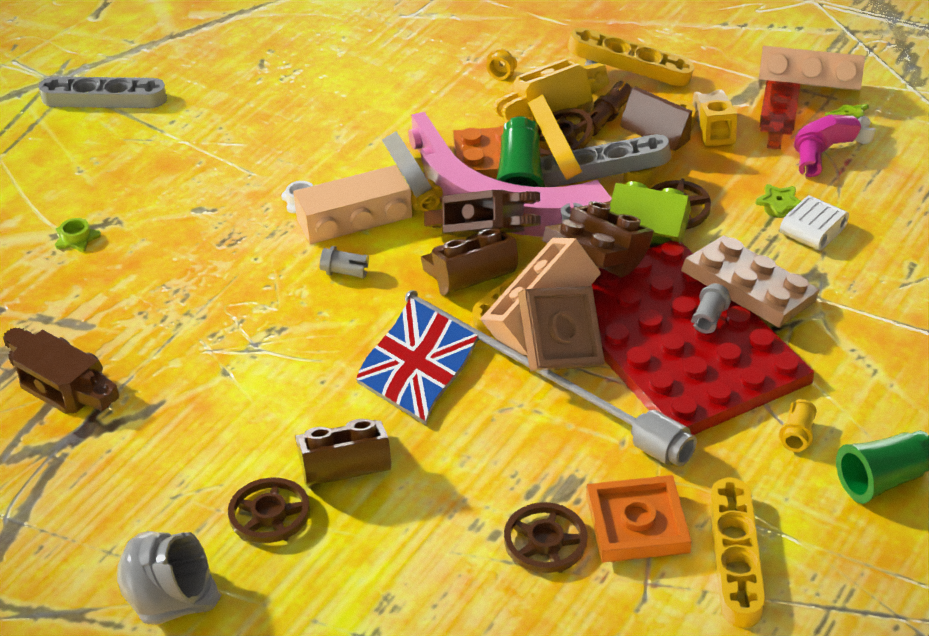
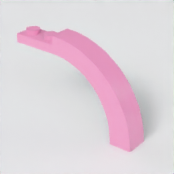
M425 112L411 115L412 129L408 131L410 144L414 150L418 149L421 154L426 179L433 180L436 185L442 188V196L486 190L540 192V202L524 204V214L541 216V225L524 227V231L511 233L543 237L545 226L562 223L561 208L569 203L570 212L574 208L573 203L585 206L590 201H597L610 206L612 198L598 180L564 187H530L510 184L482 175L462 163L452 153Z

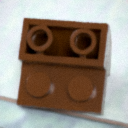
M590 201L588 205L572 208L569 220H563L561 224L545 226L542 241L549 243L552 238H576L597 267L622 278L630 274L640 264L650 246L654 230L641 225V220L635 216L619 215L610 211L611 207L605 203Z
M497 228L486 229L478 234L471 235L466 238V241L462 239L448 241L444 245L433 248L431 253L420 256L423 270L437 279L441 295L513 273L518 265L516 239Z
M355 419L349 421L346 426L336 428L313 427L306 430L304 434L295 435L306 487L391 470L389 439L381 420Z

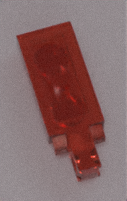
M768 80L766 82L759 127H761L760 132H768L769 134L767 148L781 150L783 134L792 135V131H794L800 84Z

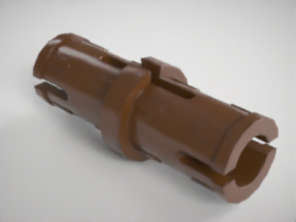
M618 81L606 95L600 96L594 102L595 105L588 112L594 123L593 136L597 135L607 122L613 121L619 115L620 108L628 101L632 90L628 83L619 90L624 81Z

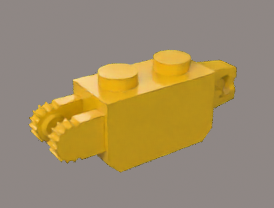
M562 59L517 76L512 84L514 92L504 95L503 98L496 99L493 110L497 116L503 117L508 122L513 117H526L537 123L527 102L542 94L552 113L566 108L582 109L583 104L593 101L592 93L609 84L606 66L601 63L580 66Z

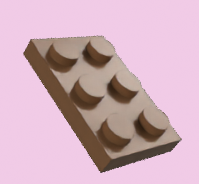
M724 235L688 256L681 270L706 286L714 283L723 285L729 291L732 301L779 328L812 305L820 289L809 284L808 280L803 276L786 271L777 266L771 258L758 255L745 248L739 240Z

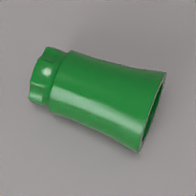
M513 117L509 122L504 123L496 180L521 186L545 187L541 169L540 136L538 134V125L535 121L529 120L526 117Z
M922 430L913 433L903 432L888 438L841 446L836 456V469L842 487L854 501L864 504L885 491L922 477L925 472L929 471V434Z

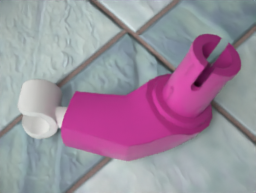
M830 114L800 129L794 141L795 150L800 154V174L803 175L805 173L806 177L819 175L822 172L821 153L825 152L833 144L853 142L854 140L862 144L870 143L876 132L875 128H868L871 122L870 119L866 116L857 119L855 116Z

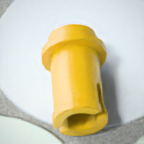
M798 399L796 401L797 404L794 401L791 403L787 422L781 426L779 431V438L783 446L793 452L803 451L813 441L811 428L817 414V409L812 402L805 399Z

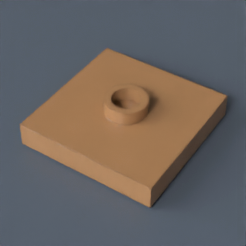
M592 286L523 289L518 292L530 372L598 367L605 364Z

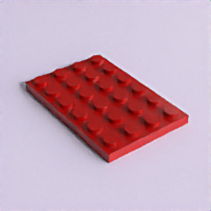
M670 240L649 248L640 264L625 277L621 278L602 268H598L601 274L591 284L604 361L649 411L655 409L688 427L691 434L695 435L812 384L814 371L756 314L732 300L728 309L722 311L714 332L702 333L693 327L694 323L691 320L700 304V293L707 286L681 271L685 259L692 255L693 252L682 242Z

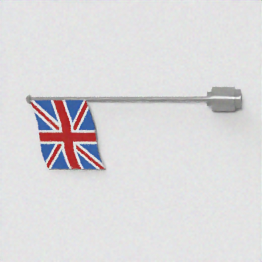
M410 290L405 295L407 304L395 325L366 357L359 369L356 381L364 388L427 425L428 418L436 402L464 369L478 340L529 367L528 358L423 300L418 297L417 291ZM551 370L536 371L632 425L633 445L666 465L675 464L681 467L692 457L697 444L696 437L691 434L688 427L653 409L635 418Z

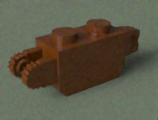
M486 190L445 195L441 197L442 209L424 212V226L442 228V234L458 237H469L490 228H497L505 233L524 231V227L541 225V216L524 214V204L540 202V192Z
M20 327L10 328V330H6L7 332L4 333L3 340L5 346L11 349L9 351L10 354H8L10 364L16 368L21 389L65 414L77 413L86 405L103 411L119 398L117 385L102 374V364L94 354L90 352L85 353L72 346L66 339L56 337L43 329L36 335L28 330L24 331V328L21 329Z

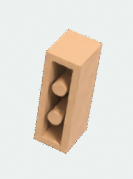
M763 45L759 80L860 91L865 56Z
M397 165L293 191L297 220L309 244L412 218L411 189Z
M552 238L481 317V320L497 341L522 355H527L518 292L523 289L592 286L591 284L601 272L576 238Z

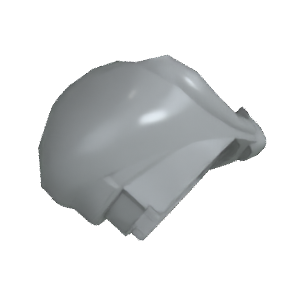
M155 531L138 533L128 541L117 565V583L121 595L144 624H162L187 614L205 613L213 610L221 597L216 583L210 574L204 548L197 537L191 532H181L173 535L168 532Z

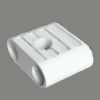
M808 195L784 217L780 226V233L821 251L845 228L849 220V212Z

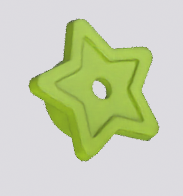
M867 103L855 106L843 105L838 110L825 113V116L830 114L848 115L859 119L865 115L864 111L869 108V105Z
M766 184L764 188L765 194L758 197L755 204L764 206V210L768 215L783 218L801 201L795 197L796 187L794 186L780 189Z
M71 218L56 228L60 238L54 245L58 250L72 247L80 252H84L88 242L99 238L101 232L90 229L85 219Z

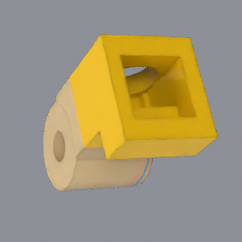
M716 90L707 94L695 92L693 94V106L696 109L695 120L703 132L702 141L705 147L736 144L737 111L723 90Z

